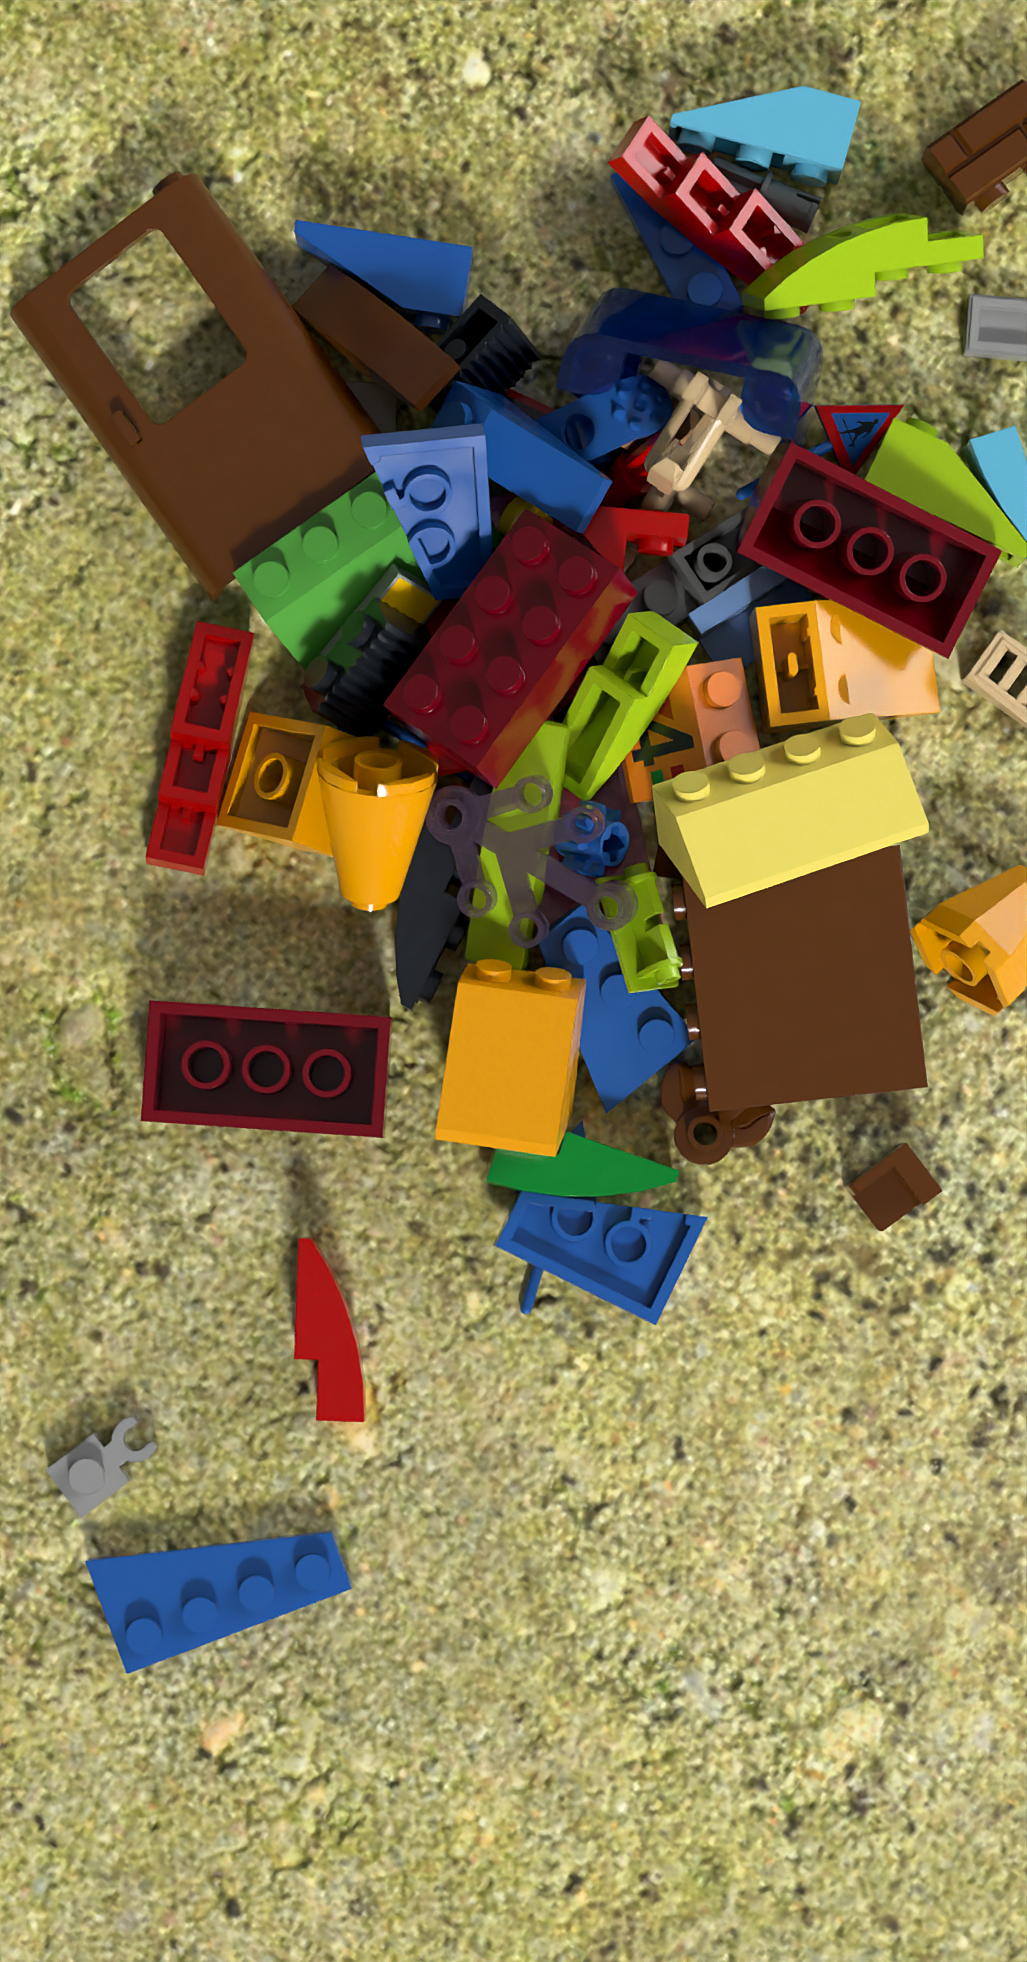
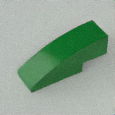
M566 1131L555 1157L493 1148L482 1182L518 1192L523 1191L559 1197H603L634 1193L675 1183L680 1170Z

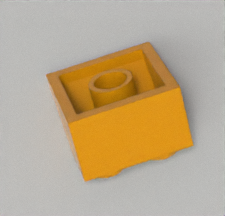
M250 711L216 825L306 852L334 857L317 766L319 757L322 759L323 748L328 744L346 738H355V736L327 725Z

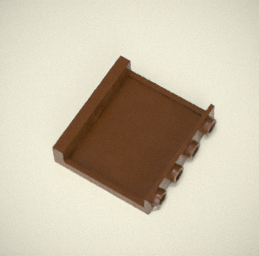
M900 845L888 846L709 908L704 906L684 877L683 883L672 885L675 919H687L690 943L679 944V956L683 962L681 966L682 980L694 979L697 1003L685 1004L689 1040L701 1039L704 1063L692 1064L696 1100L708 1099L709 1112L928 1087Z

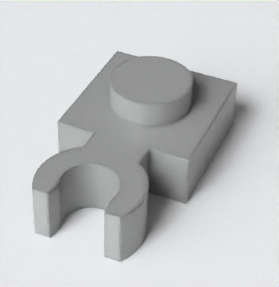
M136 1415L129 1416L117 1424L112 1434V1441L109 1444L105 1445L95 1432L46 1469V1472L81 1518L132 1480L121 1465L127 1461H144L156 1451L158 1444L155 1440L146 1444L142 1449H133L127 1444V1431L140 1421Z

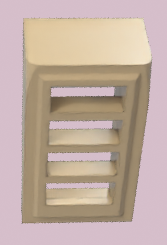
M1000 629L962 680V683L1027 728V708L1025 707L1027 705V684L1016 699L1007 693L1023 669L1027 671V648ZM1006 656L1013 663L999 683L996 684L988 677L1002 657Z

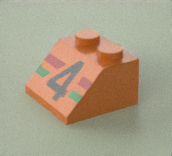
M741 657L689 665L684 668L660 710L622 761L630 804L652 801V785L673 779L684 772L697 771L730 760L741 753H751L760 750Z

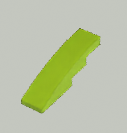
M546 720L498 788L493 787L473 895L465 959L476 962L483 959L502 960L511 964L512 969L524 970L529 964L535 909L543 901L549 846L554 841L555 829L559 822L571 725Z

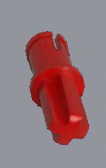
M661 432L655 433L633 453H622L615 459L614 468L605 475L612 480V483L599 506L622 508L636 496H645L652 484L646 481L648 472L645 470L644 461Z

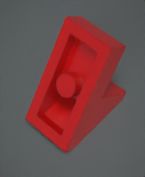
M599 506L584 534L576 532L571 528L569 530L580 543L621 568L624 573L626 544L638 545V553L651 556L673 555V548L685 546L688 537L689 514Z

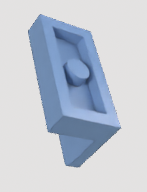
M762 566L721 592V594L689 613L686 623L712 662L741 657L744 668L754 661L749 616L755 607L814 600L804 586Z

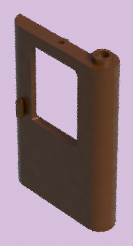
M177 171L163 178L153 188L152 193L154 196L19 300L12 308L10 316L210 600L213 601L221 595V591L230 582L236 579L233 574L234 571L376 471L373 465L370 464L362 447L361 436L382 434V432L199 176L194 173L183 176L180 171ZM153 231H161L246 350V359L238 368L163 424L153 422L75 312L70 301L75 290Z

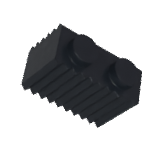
M480 294L435 343L461 369L423 410L434 420L455 380L507 396L508 388L516 387V382L524 378L526 370L532 369V362L540 360V352L510 315Z
M374 597L363 611L357 610L347 618L342 627L341 638L328 654L316 657L309 664L301 688L312 711L357 737H373L374 733L380 731L381 724H386L388 716L392 715L383 704L432 638L429 630L414 618H409L395 607L392 608L387 602H382L378 597Z

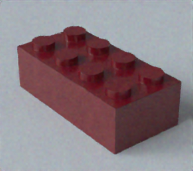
M525 508L383 705L406 729L497 789L638 592L621 568Z
M149 1000L141 1121L385 1138L393 1019L386 1016Z

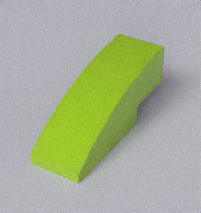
M656 612L628 613L604 664L590 666L562 722L571 725L563 786L583 801L590 800L640 739L670 694L698 645L696 640Z

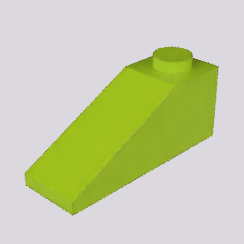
M907 417L905 422L894 418L864 480L1002 550L999 559L1018 568L1027 557V542L947 442L937 438L939 431L930 424L916 418Z

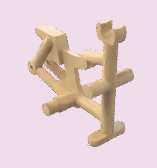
M662 357L652 370L649 378L669 390V394L680 402L644 461L645 470L648 472L646 481L651 483L652 487L647 492L639 510L667 512L674 502L699 520L704 521L716 502L692 487L691 483L722 433L726 431L744 444L748 445L750 443L770 457L783 436L762 423L766 416L761 410L700 371H697L694 375L687 369L681 370ZM692 409L701 415L699 423L681 446L678 444V439L675 438L673 441L672 439ZM626 544L625 576L639 554L637 552L638 545Z

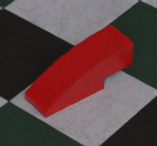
M314 1237L298 1238L294 1359L318 1360L316 1421L365 1422L367 1418L365 1374L359 1338L348 1302L331 1265Z

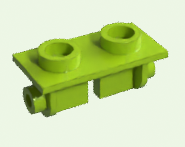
M638 863L625 868V875L597 878L595 880L628 993L677 987L679 985L678 979L681 978L678 968L683 965L682 958L677 955L668 923H660L658 915L662 914L664 909L656 885L658 880L656 873L649 872L647 863Z

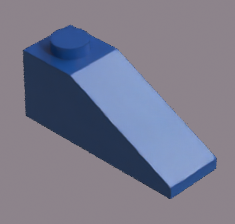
M296 220L294 233L298 247L328 267L331 264L352 278L408 322H414V327L420 332L444 335L466 310L473 265V247Z
M455 380L429 429L483 423L486 435L488 477L572 530L584 534L612 480L503 395Z

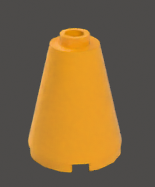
M379 737L346 738L328 744L323 748L322 759L319 757L317 766L319 783L340 893L358 909L378 911L384 909L387 904L396 901L400 896L439 777L438 758L428 749L404 740H399L398 750L379 748Z

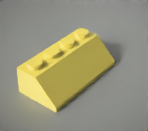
M873 712L862 716H852L846 718L841 723L808 734L795 735L784 742L751 753H741L730 760L697 771L684 772L673 779L652 785L659 844L706 908L929 833V823L900 745Z

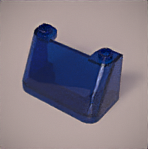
M612 288L603 292L594 301L562 357L556 389L573 401L586 395H601L610 391L619 380L639 376L643 356L745 378L740 398L743 400L740 409L744 420L756 431L782 438L780 443L792 442L804 448L823 366V349L820 341L810 329L803 326L628 288Z

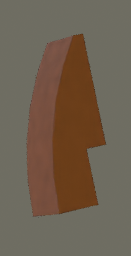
M331 264L292 305L299 318L317 338L346 356L359 372L419 412L431 402L461 369L449 355L406 319Z

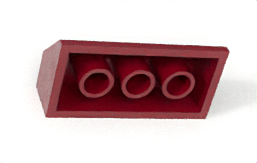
M792 442L779 443L771 455L750 498L735 552L949 659L1002 550Z

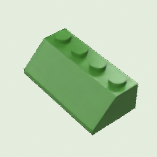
M376 472L233 572L265 623L305 671L309 664L321 655L320 652L393 563L426 582L408 544L407 536L395 511L392 510L385 496L383 486ZM491 520L492 549L494 552L504 537L499 533L498 528Z

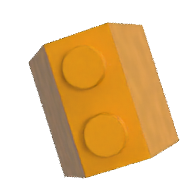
M483 959L477 961L476 964H467L457 985L436 1124V1140L556 1156L573 1114L587 979L573 978L572 974L567 970L554 967L540 968L536 972L512 969V965L508 962L497 959Z

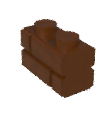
M1021 79L925 148L921 158L924 167L938 186H941L945 196L962 216L974 207H977L981 214L989 211L1010 194L1006 186L1009 182L1022 173H1025L1027 176L1026 80Z

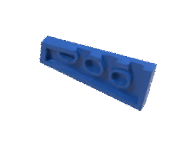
M332 1530L260 1538L235 1543L199 1545L198 1547L139 1552L132 1555L88 1558L85 1561L127 1674L353 1588Z

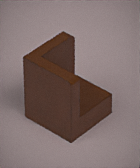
M899 1143L843 1185L873 1226L879 1231L886 1230L916 1206L925 1205L943 1191L907 1143Z

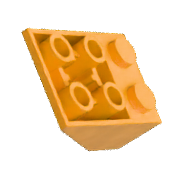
M814 600L755 607L750 614L749 625L763 734L829 727L841 723L846 718L862 716L871 712L879 720L940 713L932 651L831 600Z

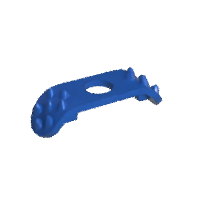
M639 375L604 386L535 421L589 462L634 440L660 432L670 419L673 407L666 388L649 378V376ZM579 414L586 415L594 425L593 440L589 446L582 450H576L571 447L567 442L565 434L566 426L570 419Z

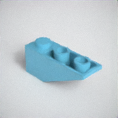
M800 86L672 114L668 137L671 140L678 141L677 146L691 154L703 152L706 156H710L712 151L734 156V162L746 169L764 172L768 171L769 166L792 172L791 177L799 183L814 187H824L826 182L838 184L861 101L807 86Z

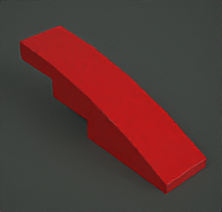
M649 115L634 121L607 162L671 225L694 245L748 285L787 254L805 245L801 238L756 188L740 194L703 152L687 158ZM809 305L799 306L800 314L805 313Z
M196 621L170 729L171 740L158 790L159 802L145 856L146 864L202 876L205 875L255 639V633Z

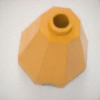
M1022 865L1013 867L939 903L910 930L924 964L935 975L944 968L954 978L947 987L956 997L992 1016H995L1002 1009L1009 1006L1025 990L1027 985V867Z

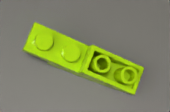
M905 212L866 219L815 238L787 254L764 271L742 292V305L763 310L764 318L797 317L800 316L799 306L819 304V311L823 312L852 310L855 308V299L876 297L875 280L908 278V268L927 266V273L931 274L954 273L963 270L962 261L983 259V234L959 229L928 233L927 217Z

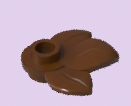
M673 1059L664 1073L660 1090L661 1106L666 1114L676 1123L674 1129L675 1146L681 1156L687 1161L702 1166L715 1164L721 1161L731 1148L754 1146L770 1130L776 1114L775 1108L770 1105L709 1112L708 1099L696 1100L693 1068L679 1059ZM701 1124L709 1125L715 1132V1141L709 1145L698 1143L693 1135L694 1128Z

